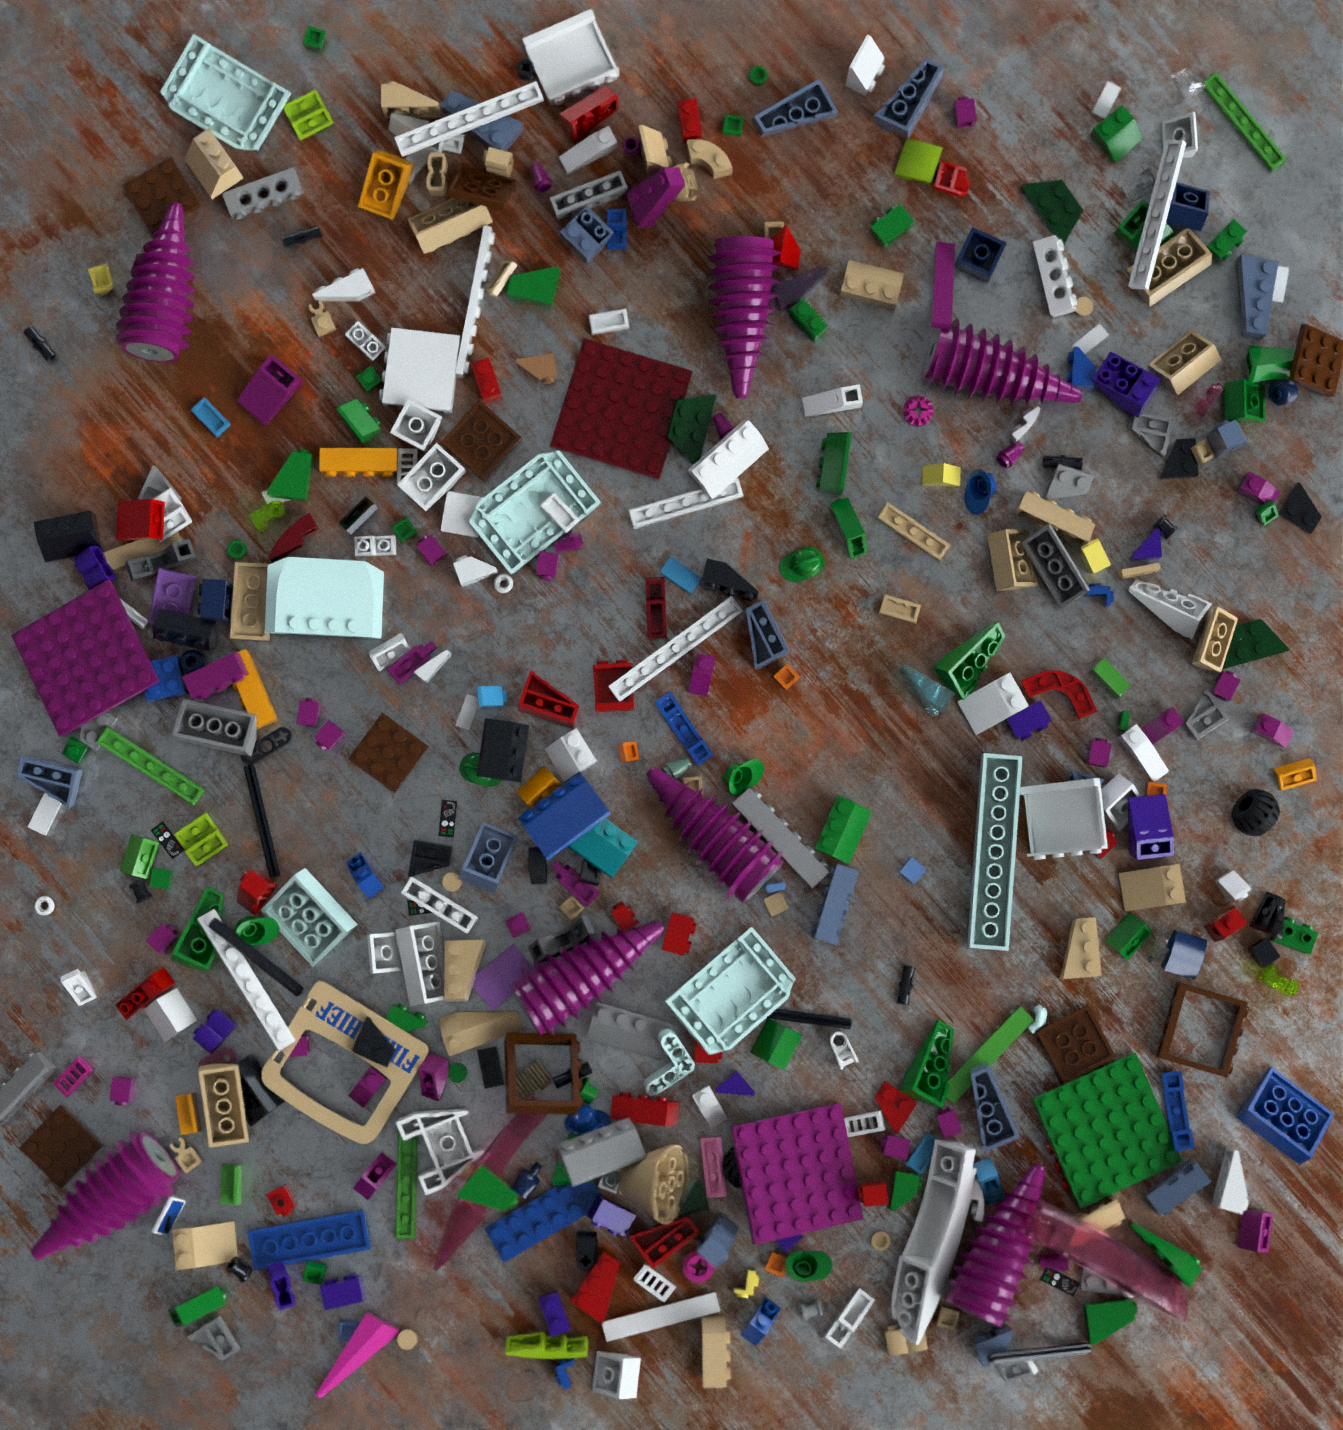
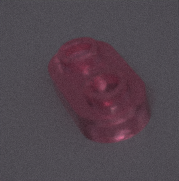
M1217 382L1209 386L1206 391L1208 396L1205 400L1201 398L1195 407L1197 409L1196 414L1201 417L1206 414L1224 388L1222 384Z
M231 1048L220 1049L202 1058L198 1069L202 1065H207L208 1062L212 1064H235L237 1060L236 1052ZM225 1054L230 1055L229 1061L224 1060Z

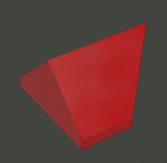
M785 225L770 238L774 241L773 249L781 252V254L773 257V264L782 268L798 270L801 250L788 226Z

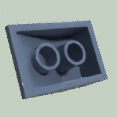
M482 821L461 870L459 880L495 894L518 836Z

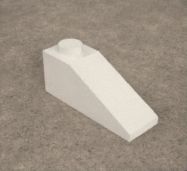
M607 126L588 136L559 156V159L567 174H570L617 150L618 142L610 127Z
M1137 724L1131 726L1117 737L1152 782H1156L1169 772L1150 740Z

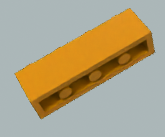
M320 448L319 471L325 477H336V474H344V477H355V474H363V477H374V474H382L383 477H393L394 474H397V448Z
M244 649L237 653H240L249 675L245 676L243 681L232 684L235 692L239 691L241 698L239 702L243 710L246 709L248 713L257 715V730L279 720L249 650Z

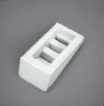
M398 448L397 484L402 480V476H406L409 473L402 472V469H412L418 463L417 448ZM403 454H413V458H403ZM402 462H413V465H402Z
M448 650L443 651L416 669L414 673L428 683L451 657V653Z
M882 1110L844 1118L848 1137L884 1131L886 1129ZM874 1116L877 1118L878 1127H875ZM865 1118H868V1119H869V1124H870V1128H869V1129H867V1124H866ZM858 1119L861 1120L862 1130H859ZM852 1120H853V1125H854V1130H855L854 1132H851V1127H850V1122H849V1121H852Z
M646 1262L633 1278L635 1282L664 1303L676 1288L674 1284L655 1269H652ZM647 1271L650 1272L645 1281H643L642 1277ZM653 1276H655L656 1279L651 1284V1286H649L648 1282L651 1280ZM661 1280L663 1283L656 1291L653 1288ZM665 1285L669 1286L662 1296L660 1294Z

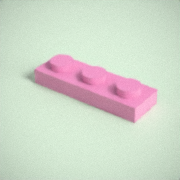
M721 1137L700 1138L707 1198L727 1196L726 1178L723 1172Z

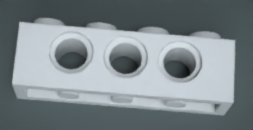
M1053 235L1033 241L1050 315L1055 318L1075 312V306L1078 303L1075 294L1071 292L1070 287H1073L1071 276L1067 275L1066 269L1069 266L1066 257L1063 258L1062 251L1064 250L1062 239L1059 240L1057 236ZM1055 253L1056 259L1053 262H1048L1049 255ZM1059 271L1060 278L1058 280H1053V274ZM1064 290L1065 295L1058 299L1057 292Z
M412 876L401 894L467 934L471 932L479 919L472 912Z

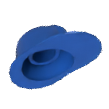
M975 469L969 474L964 501L966 508L972 514L979 515L983 513L989 505L990 497L996 492L997 485L992 473Z
M583 1104L577 1114H569L564 1125L565 1129L572 1134H586L611 1125L612 1121L610 1116L604 1111L593 1110L591 1106Z

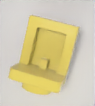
M108 264L89 268L94 294L105 295L110 293L114 283Z
M747 1269L745 1288L733 1287V1293H737V1297L748 1298L749 1295H753L754 1286L758 1287L759 1275L756 1274L755 1269Z

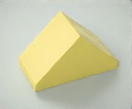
M946 463L922 466V485L960 487L961 467Z
M1098 538L1081 546L1087 573L1094 574L1111 565Z

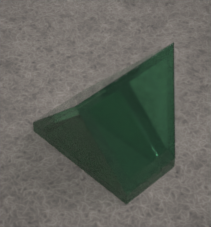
M697 1177L679 1212L681 1215L710 1210L701 1178Z

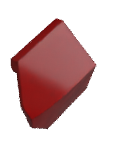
M941 160L934 182V189L957 197L968 194L970 185L966 175V168Z

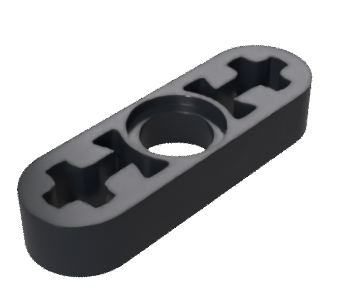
M285 727L276 729L255 742L254 747L257 746L262 756H259L257 753L253 756L254 760L251 761L245 759L247 756L241 755V760L247 765L258 763L289 744L293 738L292 732ZM281 731L283 733H288V735L286 736L287 740L284 741L280 739L279 741H277L279 745L276 747V744L274 740L271 739V737L274 736V739L279 738L281 736ZM264 741H270L272 744V748L268 752H264L261 748Z

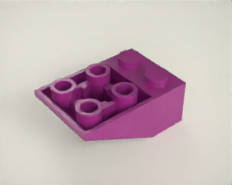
M271 354L259 367L237 402L266 426L304 383Z

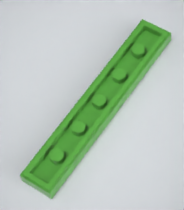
M1217 72L1200 84L1270 172L1287 160Z
M106 726L96 743L192 805L197 803L205 791L203 787L108 726Z
M1021 1006L1006 1019L947 1081L949 1083V1091L946 1098L953 1104L972 1085L969 1069L986 1061L991 1066L1034 1021Z
M399 1129L395 1239H415L418 1135L403 1141Z

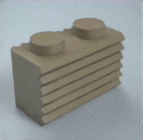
M539 1059L516 1076V1093L519 1100H531L536 1096L534 1092L537 1089L541 1088V1090H544L551 1084L549 1080L552 1076Z

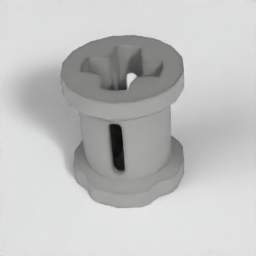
M819 1299L807 1304L800 1303L804 1321L809 1317L823 1316Z

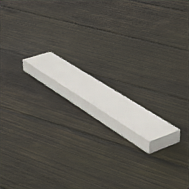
M736 478L714 499H711L701 488L630 509L628 512L633 529L741 498L743 497V492L739 479Z
M716 1291L605 1320L602 1326L606 1342L721 1312Z

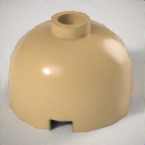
M689 163L674 166L680 168L685 182L684 188L674 199L675 201L690 202L697 198L693 189L697 190L696 178L693 170L687 167Z

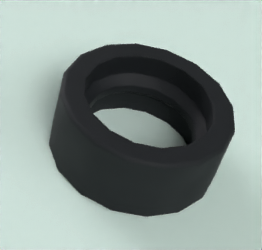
M531 847L528 850L531 884H546V857L539 847Z

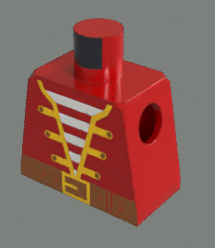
M1232 905L1205 924L1204 928L1213 941L1217 942L1226 939L1246 925L1247 922L1237 908Z

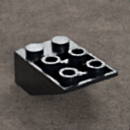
M707 558L701 582L704 590L710 592L720 590L723 591L724 595L734 597V594L741 595L742 599L753 601V598L757 599L759 591L727 563Z

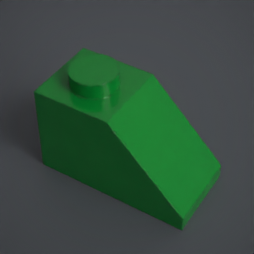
M899 1170L894 1171L889 1202L890 1211L897 1210L915 1197L917 1190L921 1191L922 1179H919V1174Z

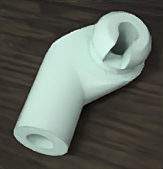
M1041 1005L1034 1007L1035 1021L1027 1027L1032 1034L1046 1024L1047 1010Z

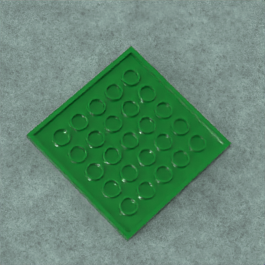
M1136 1052L1031 1099L1078 1209L1091 1205L1183 1162L1179 1151H1174L1171 1133Z

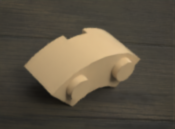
M687 140V151L691 165L705 167L711 172L713 179L732 175L731 162L724 151L718 146L705 140Z

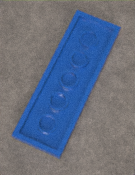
M594 1181L580 1183L572 1186V1184L557 1185L484 1229L503 1263L587 1215L597 1194L602 1195Z
M365 1209L247 1231L254 1270L265 1269L268 1265L280 1261L287 1265L371 1249Z

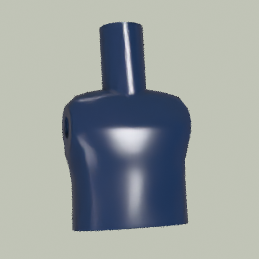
M536 1162L530 1171L522 1169L511 1188L523 1198L528 1199L540 1183L536 1175L542 1168V1165Z

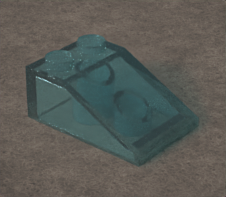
M904 663L899 671L921 705L926 708L925 712L933 717L942 715L955 693Z

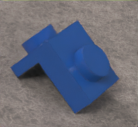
M1101 583L1089 584L1088 588L1090 591L1084 597L1103 596L1104 608L1111 606V603L1114 601V593L1110 591V586H1101Z
M575 1358L559 1359L558 1364L555 1366L558 1386L562 1385L564 1390L572 1385L566 1367L574 1365Z

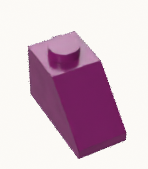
M1250 471L1244 475L1236 491L1260 505H1263L1270 499L1275 502L1279 491L1266 479Z
M697 653L688 693L707 697L716 657Z
M1171 707L1141 728V730L1153 745L1182 725L1184 721L1174 707Z
M1262 713L1258 715L1251 733L1286 749L1294 731L1282 721Z
M430 1053L418 1068L422 1096L439 1102L449 1074L447 1058Z
M371 1066L348 1096L364 1108L388 1078Z
M381 1152L353 1189L369 1200L397 1164Z

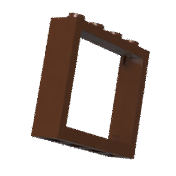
M1176 982L1156 1057L1227 1078L1228 1074H1231L1233 1070V1063H1231L1233 1055L1236 1056L1239 1045L1237 1040L1238 1037L1242 1036L1244 1030L1242 1022L1249 1012L1248 1002ZM1186 991L1238 1006L1221 1070L1169 1055Z
M506 1033L504 1039L506 1113H578L579 1108L583 1106V1096L579 1095V1089L582 1088V1078L578 1076V1071L581 1070V1059H578L577 1055L580 1052V1041H577V1034L554 1033L553 1036L550 1033H543L542 1035H539V1033ZM515 1044L570 1046L572 1101L517 1100Z

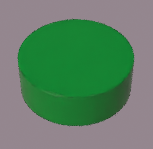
M763 66L751 68L749 72L750 82L755 86H762L766 83L768 78L767 70Z
M233 540L227 546V553L231 558L240 560L246 556L247 547L242 541Z
M454 1063L448 1068V1078L452 1082L459 1083L466 1079L468 1072L462 1063Z

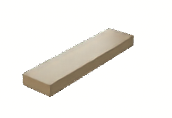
M889 502L886 503L876 518L938 561L942 559L951 546Z
M176 532L162 542L153 539H139L103 553L107 563L113 570L126 566L125 563L129 560L158 553L172 543L181 541L179 533Z

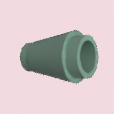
M688 757L665 764L662 771L677 780L692 767V764Z

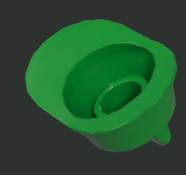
M803 547L783 557L780 563V573L789 582L795 583L806 580L822 571L825 563L824 556L815 547Z
M472 752L462 758L459 770L461 776L466 781L486 787H493L502 782L501 780L477 776L480 753Z
M751 759L742 764L733 763L726 769L721 779L733 795H738L759 782L764 773L763 763L759 759Z
M246 916L235 925V933L251 946L271 942L277 937L280 929L278 922L270 917L256 918Z
M817 1250L793 1252L787 1257L785 1262L786 1272L789 1276L803 1283L826 1278L832 1271L833 1266L829 1255Z

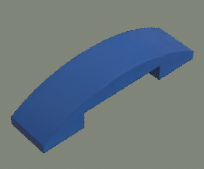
M668 692L654 702L697 766L714 755L671 692Z
M1180 1070L1161 1073L1164 1104L1174 1151L1195 1149L1186 1110L1182 1072Z

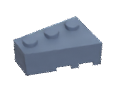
M1227 419L1217 424L1206 438L1213 450L1215 459L1250 444L1240 423L1236 420L1229 422Z

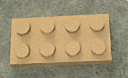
M235 562L230 639L270 640V634L264 633L267 566L269 564Z

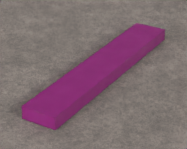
M936 241L931 323L933 328L951 330L955 243Z

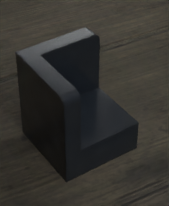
M1263 937L1247 948L1261 968H1266L1280 958L1279 953L1268 937Z

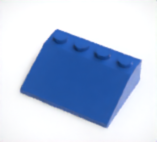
M579 772L577 775L572 776L565 784L557 787L546 798L541 799L531 809L526 810L518 819L547 860H549L609 816L611 812L581 772Z
M1270 1067L1244 1103L1237 1118L1297 1164L1301 1165L1312 1158L1334 1113L1273 1067Z

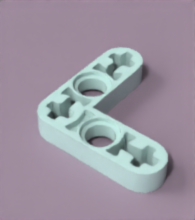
M669 1028L659 1033L658 1040L672 1061L644 1080L643 1088L650 1096L661 1093L691 1073L695 1068L693 1059L675 1032ZM669 1036V1038L672 1041L671 1044H669L668 1041L665 1039L666 1037ZM681 1048L680 1053L677 1055L672 1054L674 1049ZM683 1058L687 1063L686 1066H684L681 1062ZM673 1072L670 1078H664L666 1073Z

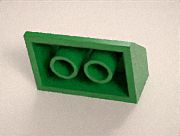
M852 432L827 433L826 438H822L821 449L824 450V457H820L818 467L822 468L821 476H817L816 487H819V493L842 496Z
M838 795L814 846V850L849 865L872 811Z

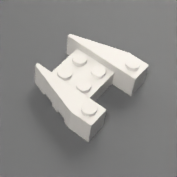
M467 1108L418 1111L396 1119V1124L403 1141L422 1133L435 1164V1167L418 1173V1178L425 1195L447 1186L451 1180L484 1153L483 1147L475 1150L471 1149L459 1117L468 1114Z

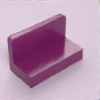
M1249 1209L1243 1211L1238 1248L1255 1252H1268L1273 1213Z

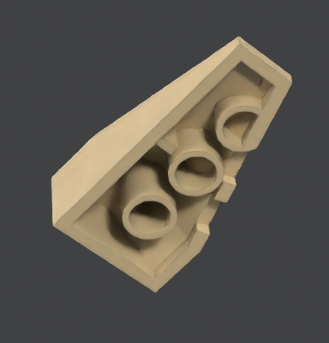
M518 1011L455 1012L438 1018L442 1038L449 1056L504 1037L507 1032L515 1033L524 1029Z

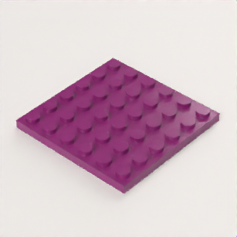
M106 580L11 635L60 737L65 736L160 682L111 580Z
M841 1103L730 1126L753 1245L864 1219L861 1203L858 1201L857 1196L858 1187Z

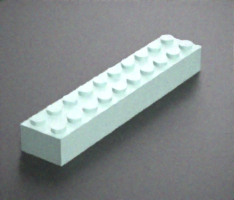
M981 754L967 948L1009 951L1022 756Z

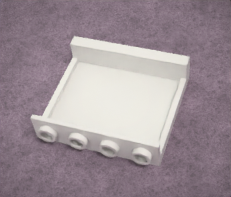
M592 9L522 39L523 46L534 65V70L550 105H560L569 97H578L583 91L588 89L594 90L601 83L606 81L608 83L617 79V76H620L619 68L616 67L603 39Z
M391 328V333L387 335L389 351L385 352L384 363H387V367L382 372L384 389L380 390L379 400L382 401L383 406H404L406 401L410 399L426 409L452 414L457 379L455 371L461 337L459 335Z
M1100 778L1020 787V795H1024L1031 852L1027 854V857L1034 856V860L1046 859L1045 855L1052 854L1053 858L1064 857V853L1070 852L1071 856L1083 855V851L1090 850V854L1102 853L1101 849L1108 848Z

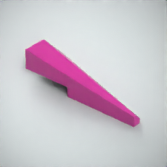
M367 1311L315 1396L318 1398L325 1396L397 1336L401 1330Z

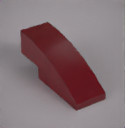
M310 513L297 520L279 538L268 556L272 563L305 546L306 543L303 538L319 529Z
M645 577L647 637L667 638L665 577Z

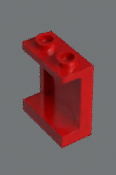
M155 499L118 502L116 540L132 542L138 539L163 540L165 502Z
M616 660V664H608V661H597V665H593L596 713L634 711L633 693L619 702L608 688L609 685L632 669V664L628 663L627 660Z

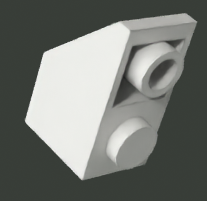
M1234 870L1228 871L1214 881L1227 901H1241L1248 896L1247 892L1251 890L1250 886Z

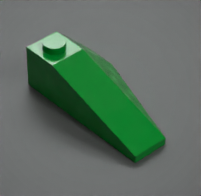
M995 621L947 653L933 667L940 681L961 700H964L977 687L979 683L977 680L982 671L985 672L988 668L986 664L990 657L995 656L1006 637L999 622Z
M206 887L172 953V961L191 969L209 970L217 952L199 925L197 918L215 909L221 919L224 894Z
M936 1020L906 1072L899 1090L900 1092L914 1100L939 1108L943 1107L949 1091L947 1079L948 1072L951 1069L949 1054L952 1052L954 1028L940 1020Z
M1130 1221L1128 1225L1180 1282L1187 1287L1192 1286L1202 1270L1198 1265L1200 1260L1193 1253L1189 1255Z

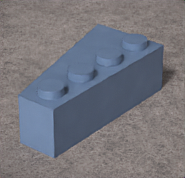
M926 58L910 75V78L899 87L894 96L887 100L883 108L876 112L874 115L875 124L909 139L944 75L943 66Z
M818 79L755 115L752 122L760 136L764 137L835 117L838 110L821 80Z
M452 90L440 106L442 112L450 116L480 103ZM504 116L467 132L487 148L493 147L507 151L524 131L523 122L510 116Z
M1243 254L1236 260L1240 291L1242 337L1262 340L1266 336L1279 261Z
M836 864L835 867L831 866L828 875L831 881L829 886L825 885L822 894L825 900L823 904H819L816 914L819 915L817 923H813L811 929L814 939L833 945L838 944L839 939L837 937L843 928V918L848 911L849 899L853 894L859 873L858 870Z
M986 1061L970 1068L981 1142L985 1153L1020 1138V1135L988 1062Z
M721 1213L696 1241L697 1252L714 1267L718 1264L720 1266L723 1265L728 1259L727 1253L731 1248L739 1227Z

